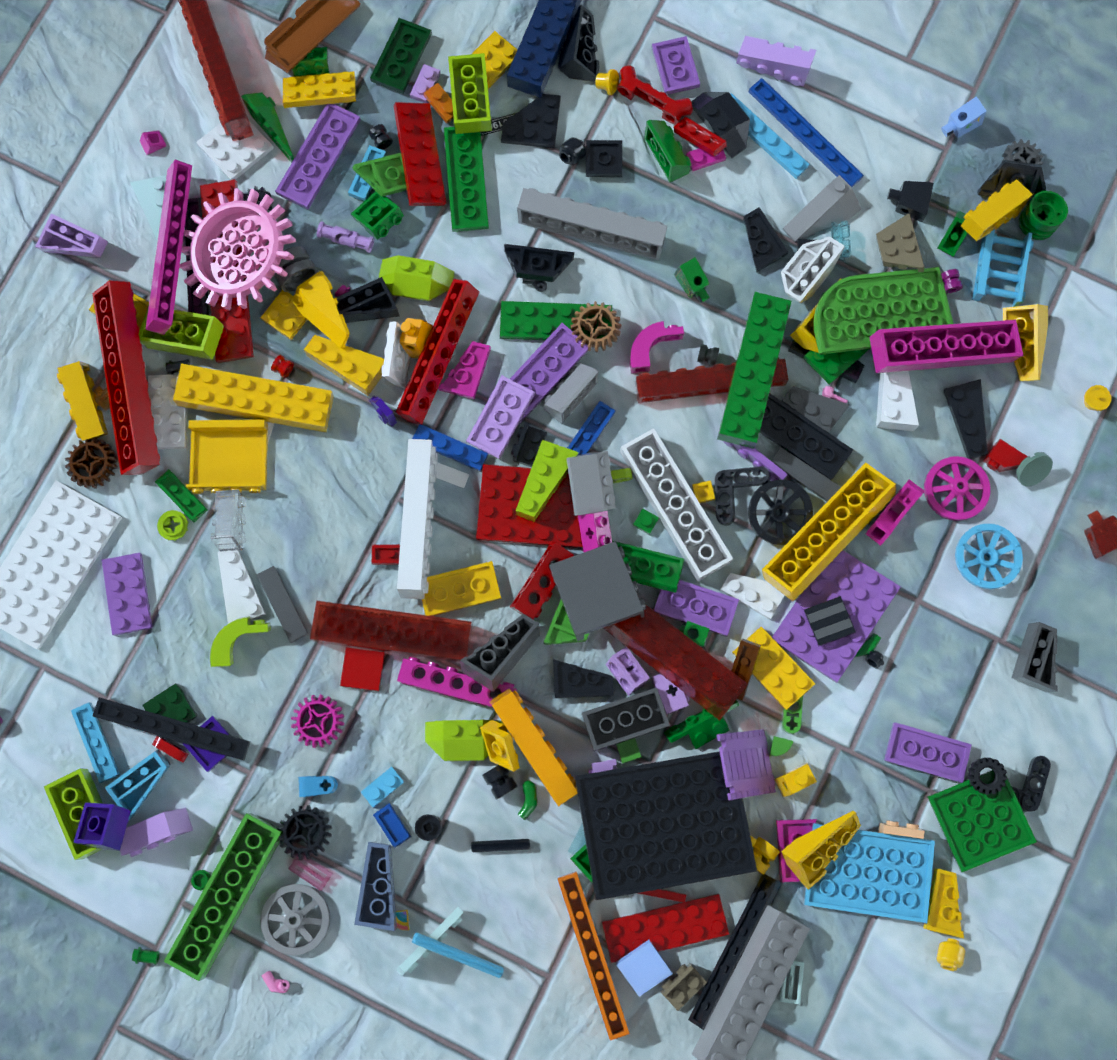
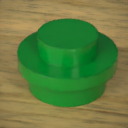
M206 870L196 871L191 877L192 886L196 890H204L211 877L210 873Z

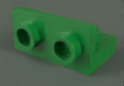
M314 48L292 69L294 77L330 73L328 48Z

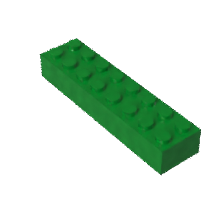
M759 292L754 293L717 440L755 448L791 307V300Z

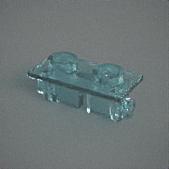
M841 221L840 225L831 222L832 238L845 246L838 259L844 262L845 258H849L851 254V242L849 239L844 240L850 237V224H848V221Z

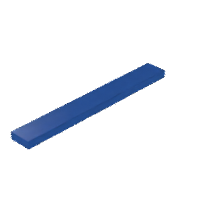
M763 78L749 88L748 92L836 177L840 175L851 187L863 178L864 175Z

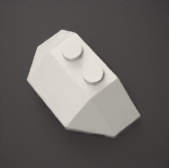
M830 236L803 244L781 271L785 294L799 303L811 298L834 269L845 246Z

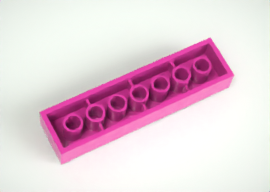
M1016 320L879 329L869 337L876 373L1011 363L1023 356Z

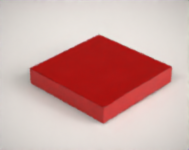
M346 647L340 686L380 691L385 652Z

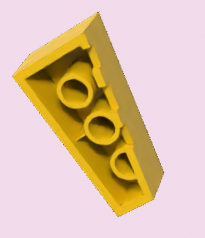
M1017 179L1011 184L1006 183L999 193L994 192L988 198V201L985 202L983 200L974 211L972 209L968 211L964 216L965 220L961 227L978 241L990 234L993 229L996 230L1003 223H1008L1012 217L1016 218L1033 194Z
M314 335L304 348L307 357L367 396H369L382 378L384 358L346 345L345 348L341 349L332 340Z
M78 361L57 368L59 372L57 373L59 383L63 384L65 390L63 396L71 407L69 414L71 419L76 422L77 428H75L78 438L85 441L86 439L93 440V438L108 435L103 413L100 409H97L100 403L99 398L92 391L93 386H95L93 378L87 373V371H90L89 364Z

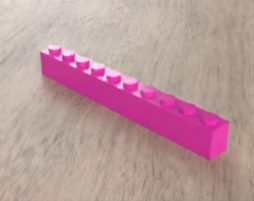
M176 159L167 170L146 330L163 335L172 326L193 166Z

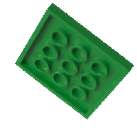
M993 770L981 774L980 779L983 783L990 784L995 779V773ZM1008 778L1005 780V787H1002V790L995 794L979 793V791L973 789L968 779L927 796L961 873L1037 842Z

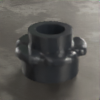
M870 651L865 659L874 668L884 665V657L878 651Z

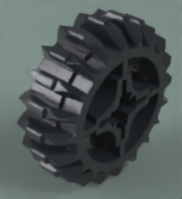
M307 805L304 811V808L299 806V812L293 808L291 809L293 815L290 816L286 813L287 821H280V824L284 826V828H278V830L283 832L279 836V841H283L280 847H286L284 852L286 854L291 853L293 859L298 855V859L302 861L304 855H306V858L311 860V853L318 857L317 850L320 849L324 852L325 849L322 845L330 844L326 838L332 837V834L326 831L331 830L332 826L326 825L330 820L328 817L324 818L325 813L323 811L319 812L317 807L311 811V806ZM302 818H314L318 822L304 824ZM294 823H296V831L290 837V830ZM302 827H303L304 829H306L307 831H309V832H307V833H308V835H307L308 839H307L306 837H304L303 835H301V834H303V833H302V830H303ZM320 828V835L314 843L313 835ZM300 841H305L308 847L297 848L294 847L292 844L294 842L298 843Z

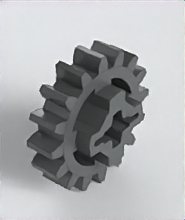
M1020 139L1018 144L1016 141H1013L1011 145H1008L1002 157H1004L1003 160L1042 166L1043 162L1041 160L1043 155H1039L1041 149H1035L1036 143L1030 145V140L1023 143V140Z

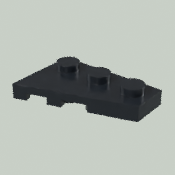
M760 207L743 216L756 273L788 254V250Z
M553 659L555 699L614 696L612 675Z

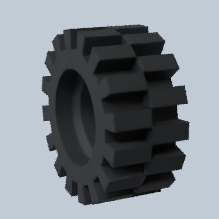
M977 759L971 764V768L968 769L969 783L979 793L995 794L1000 792L1002 787H1005L1007 771L1004 770V765L996 759ZM984 768H990L995 773V779L990 784H985L980 779V772Z

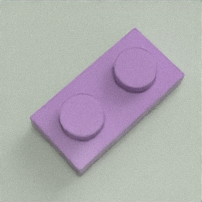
M424 64L412 88L410 98L428 103L427 99L423 96L424 92L437 83L441 71Z

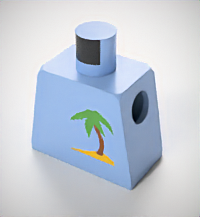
M976 96L950 114L948 124L941 127L943 134L948 137L954 133L959 138L979 127L983 123L986 109Z

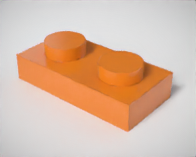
M436 83L424 92L423 96L446 124L454 118L452 99L439 83Z

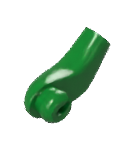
M873 633L863 643L855 657L869 655L870 651L875 650L881 637Z
M525 781L522 785L524 804L518 815L523 820L530 816L538 803L536 785L532 781Z

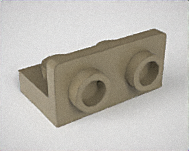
M690 963L687 966L683 964L676 971L678 975L673 980L669 978L661 986L663 988L660 991L661 994L677 1011L707 983Z

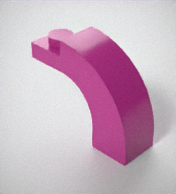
M664 321L649 325L642 330L632 345L630 355L631 374L649 372V352L651 348L660 342L683 340V326L670 325L664 328Z
M909 479L865 534L881 546L909 509L922 496L924 490Z

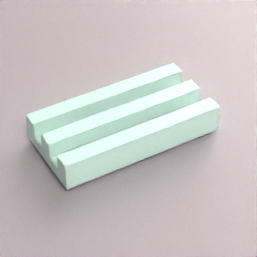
M793 962L790 968L788 996L785 998V978L780 988V1002L800 1005L804 962ZM795 966H799L796 998L792 999Z

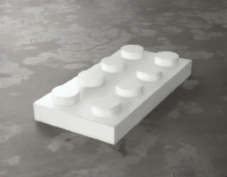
M179 374L148 376V394L151 399V413L154 418V431L157 436V450L187 448V408L177 406L173 401Z

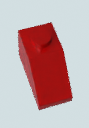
M999 439L983 462L991 470L1002 472L1018 469L1020 463L1028 456L1002 439Z

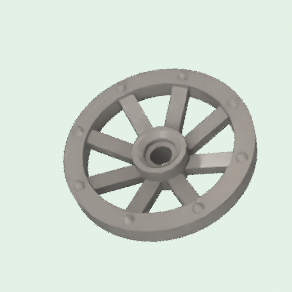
M303 884L284 886L276 890L265 902L261 912V930L268 944L278 952L287 955L307 953L317 947L328 932L330 925L328 904L324 897L310 886ZM289 892H295L292 910L282 897V895ZM302 892L314 899L302 910H299ZM276 901L284 911L285 916L270 914L271 908ZM319 905L322 919L305 918L309 911ZM292 916L297 919L295 924L291 922ZM269 920L284 922V925L272 934ZM304 924L321 925L319 933L315 938L305 929ZM287 929H289V946L283 945L277 940ZM296 930L309 942L307 945L295 947Z

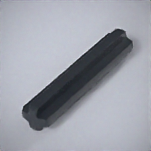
M529 839L471 842V851L473 853L530 849Z

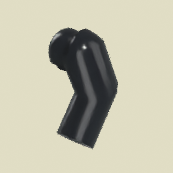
M522 278V284H532L539 292H544L547 289L545 281Z

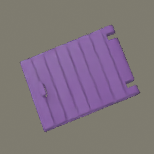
M764 729L717 735V740L721 741L722 747H719L725 785L730 788V793L727 794L728 800L776 792Z

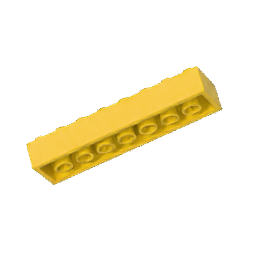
M181 364L173 397V401L180 407L253 420L265 419L266 422L326 433L334 399L331 390Z
M865 462L762 569L764 579L793 602L896 495V484Z

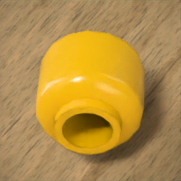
M948 938L947 941L940 942L936 960L941 964V968L957 971L958 968L963 966L965 948L959 944L958 940Z

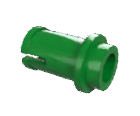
M139 947L134 949L132 961H135L136 964L143 962L157 965L160 952L142 950Z

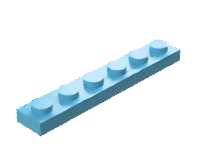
M731 93V96L750 118L748 136L797 179L810 164Z

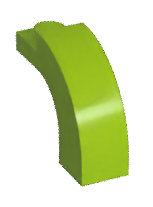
M246 616L224 626L216 635L211 646V667L231 666L234 664L233 646L237 638L246 633L269 632L271 630L270 622L265 623V619L253 620V624H251L250 616Z

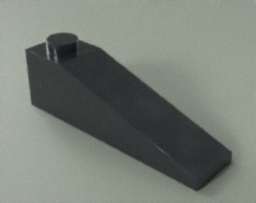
M582 5L577 9L561 50L558 69L570 79L596 81L600 66L599 60H596L595 52L598 51L597 45L594 44L593 36L596 35L594 17Z

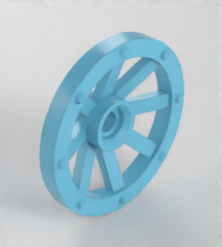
M980 524L972 527L961 536L955 550V561L959 572L969 583L983 589H997L1009 584L1016 578L1022 567L1023 554L1018 540L1009 530L996 524ZM982 532H994L988 547L985 545ZM974 534L980 551L967 544V541ZM1001 535L1010 545L996 551L994 548ZM964 550L976 556V559L965 562ZM1013 550L1014 563L998 559L1000 555ZM984 555L988 556V561L984 559ZM979 564L980 568L976 577L968 568ZM994 564L1011 569V571L1005 578H1002ZM987 567L996 581L983 580Z

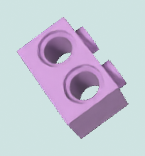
M627 647L612 655L605 664L628 696L643 687L650 679Z

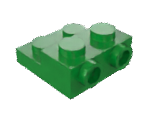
M376 191L351 213L353 219L360 223L377 240L380 237L387 236L389 229L394 225H399L402 217H404L399 206L386 196H380Z

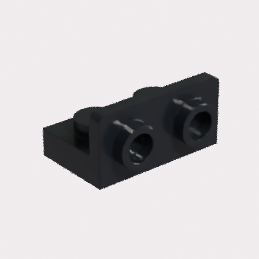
M525 423L524 427L519 429L517 435L519 441L518 444L513 445L511 455H513L514 462L532 468L541 442L547 437V432L531 427L529 423Z

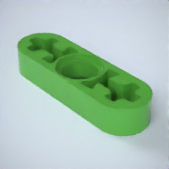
M803 696L797 701L798 709L796 711L783 708L782 728L788 734H794L801 728ZM787 713L798 714V717H793V723L797 724V727H794L793 730L786 726V723L791 720V716H787Z

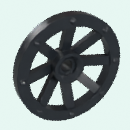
M773 480L763 484L754 492L748 507V518L753 531L762 540L775 545H786L813 517V506L809 495L800 485L789 480ZM777 487L774 503L766 492ZM784 487L795 491L793 495L782 503ZM800 497L804 509H789V506ZM760 498L765 501L769 509L757 510ZM777 509L780 510L779 515L776 514ZM757 515H769L768 520L761 527L758 523ZM789 515H804L801 526L799 527L788 518ZM774 521L776 523L777 538L766 533ZM782 521L793 529L795 533L784 538Z

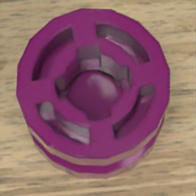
M951 269L941 273L946 294L960 291L963 288L962 282L959 281L960 274L958 269Z

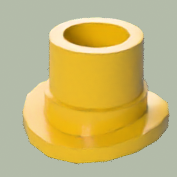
M610 69L608 73H598L595 81L596 88L607 91L608 95H613L619 84V73L617 70Z
M1102 385L1090 387L1084 395L1085 406L1089 410H1105L1111 403L1109 390Z

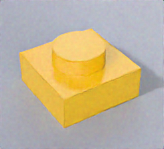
M711 480L692 484L693 493L699 503L715 500Z

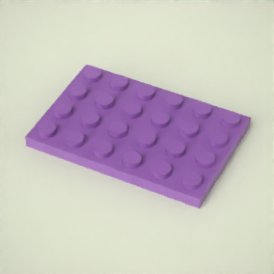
M842 550L801 593L772 638L780 647L837 683L901 586ZM841 596L856 633L818 647L804 609Z

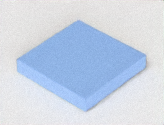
M650 940L616 962L617 967L639 997L673 974Z

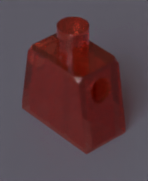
M1098 510L1087 515L1093 526L1085 529L1084 533L1094 558L1097 559L1117 549V518L1112 515L1103 519Z

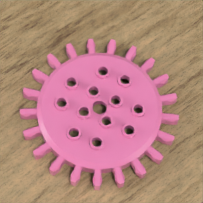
M236 188L234 189V201L229 202L227 196L221 192L218 194L220 206L214 208L208 202L203 203L209 213L204 219L194 214L191 216L193 221L199 226L195 232L184 230V235L192 239L191 246H182L181 253L190 255V260L181 263L179 267L183 271L193 269L194 273L184 280L185 284L191 287L197 282H201L193 292L195 296L201 299L208 290H211L206 303L215 307L219 296H223L221 307L226 310L231 309L232 298H237L238 306L246 309V295L252 294L253 298L258 302H262L263 298L259 289L264 285L275 292L277 288L270 279L275 273L284 277L288 274L282 267H279L281 259H294L291 253L283 251V247L285 244L296 242V239L291 234L284 236L282 234L283 230L293 226L292 222L288 218L279 222L276 221L285 212L283 207L278 204L268 212V208L274 201L269 195L266 194L258 205L256 203L259 193L256 190L251 189L247 201H243V192ZM242 247V252L236 255V249Z

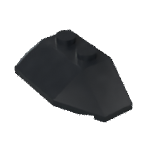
M703 92L691 101L693 110L712 133L726 140L724 150L731 158H734L747 148L750 118L729 92Z

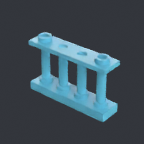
M993 229L990 234L982 238L972 300L980 301L984 295L989 294L1013 299L1012 307H1016L1024 302L1026 292H1023L1029 251L1031 252L1034 241L1031 240L1032 233H1028L1023 240L997 236L995 229ZM998 243L1021 248L1020 257L995 253L992 250V245ZM996 260L1019 265L1018 274L991 270V267H989L990 261ZM993 277L1016 282L1015 292L989 287L986 284L987 278Z

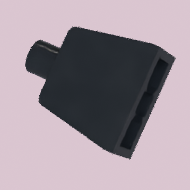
M904 181L900 190L889 189L887 199L897 201L895 208L897 213L902 215L910 214L912 219L923 222L928 213L934 183Z

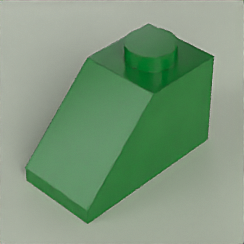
M957 212L937 249L954 257L967 235V232L961 227L965 220V213Z

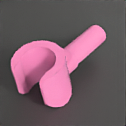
M826 386L823 388L822 396L847 403L848 400L833 394V387Z

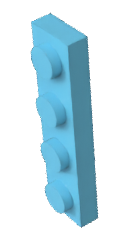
M89 702L71 710L99 783L119 776L120 773L97 717L92 716L94 712L92 703Z

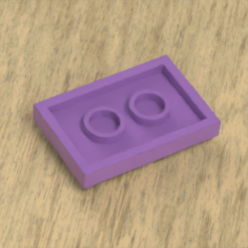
M687 36L652 44V51L664 93L669 95L700 87Z

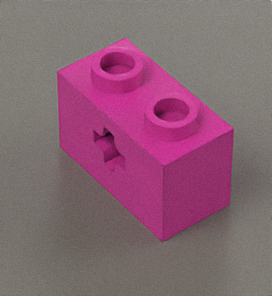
M608 511L578 515L583 552L612 543Z

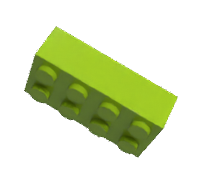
M485 53L448 56L456 134L492 131Z
M147 308L139 331L140 343L145 347L213 360L224 325L217 318L174 310L172 326L163 335L146 330Z
M80 768L43 786L74 860L85 859L103 850L74 843L85 803L103 804L89 770Z

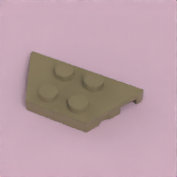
M910 214L905 215L876 234L883 266L897 267L907 270V267L917 268L918 272H924V264Z

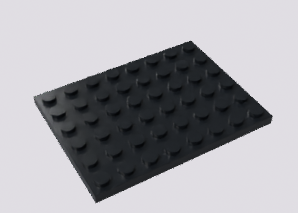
M720 751L574 776L595 900L757 872L743 798L728 800L727 794L730 793V788L725 785Z

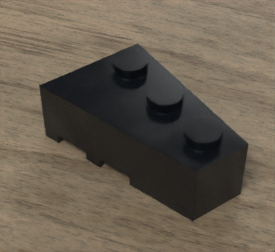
M382 277L336 297L338 312L343 314L346 323L400 317Z

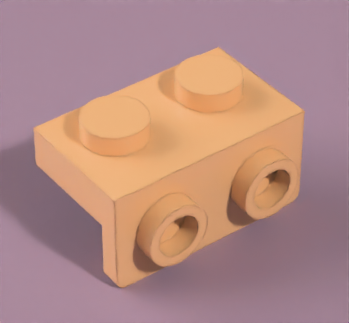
M887 820L886 823L879 822L878 833L924 839L925 831L920 829L917 824L907 823L906 826H901L899 822Z

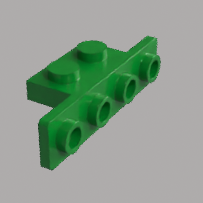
M723 697L714 705L707 706L701 712L687 717L685 721L671 726L664 734L670 743L688 734L693 747L697 749L717 738L718 734L730 731L723 714L738 707L739 703L734 697Z

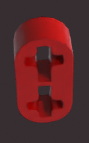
M156 736L152 743L154 747L183 763L189 755L183 749L160 736Z

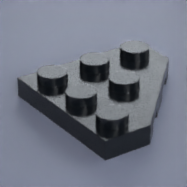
M542 94L541 98H536L506 120L502 127L501 143L555 148L561 95Z

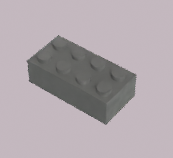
M657 688L582 712L594 752L670 726Z

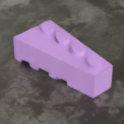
M745 36L736 64L743 68L756 70L761 74L771 75L778 80L791 82L795 86L804 87L816 50L810 49L808 52L803 51L800 46L794 45V48H788L784 46V43L769 44L768 40Z

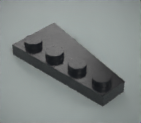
M981 379L945 388L944 394L966 457L971 460L986 456L988 451Z

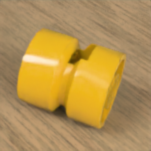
M758 836L757 842L753 846L757 871L764 875L770 867L769 862L774 861L780 851Z

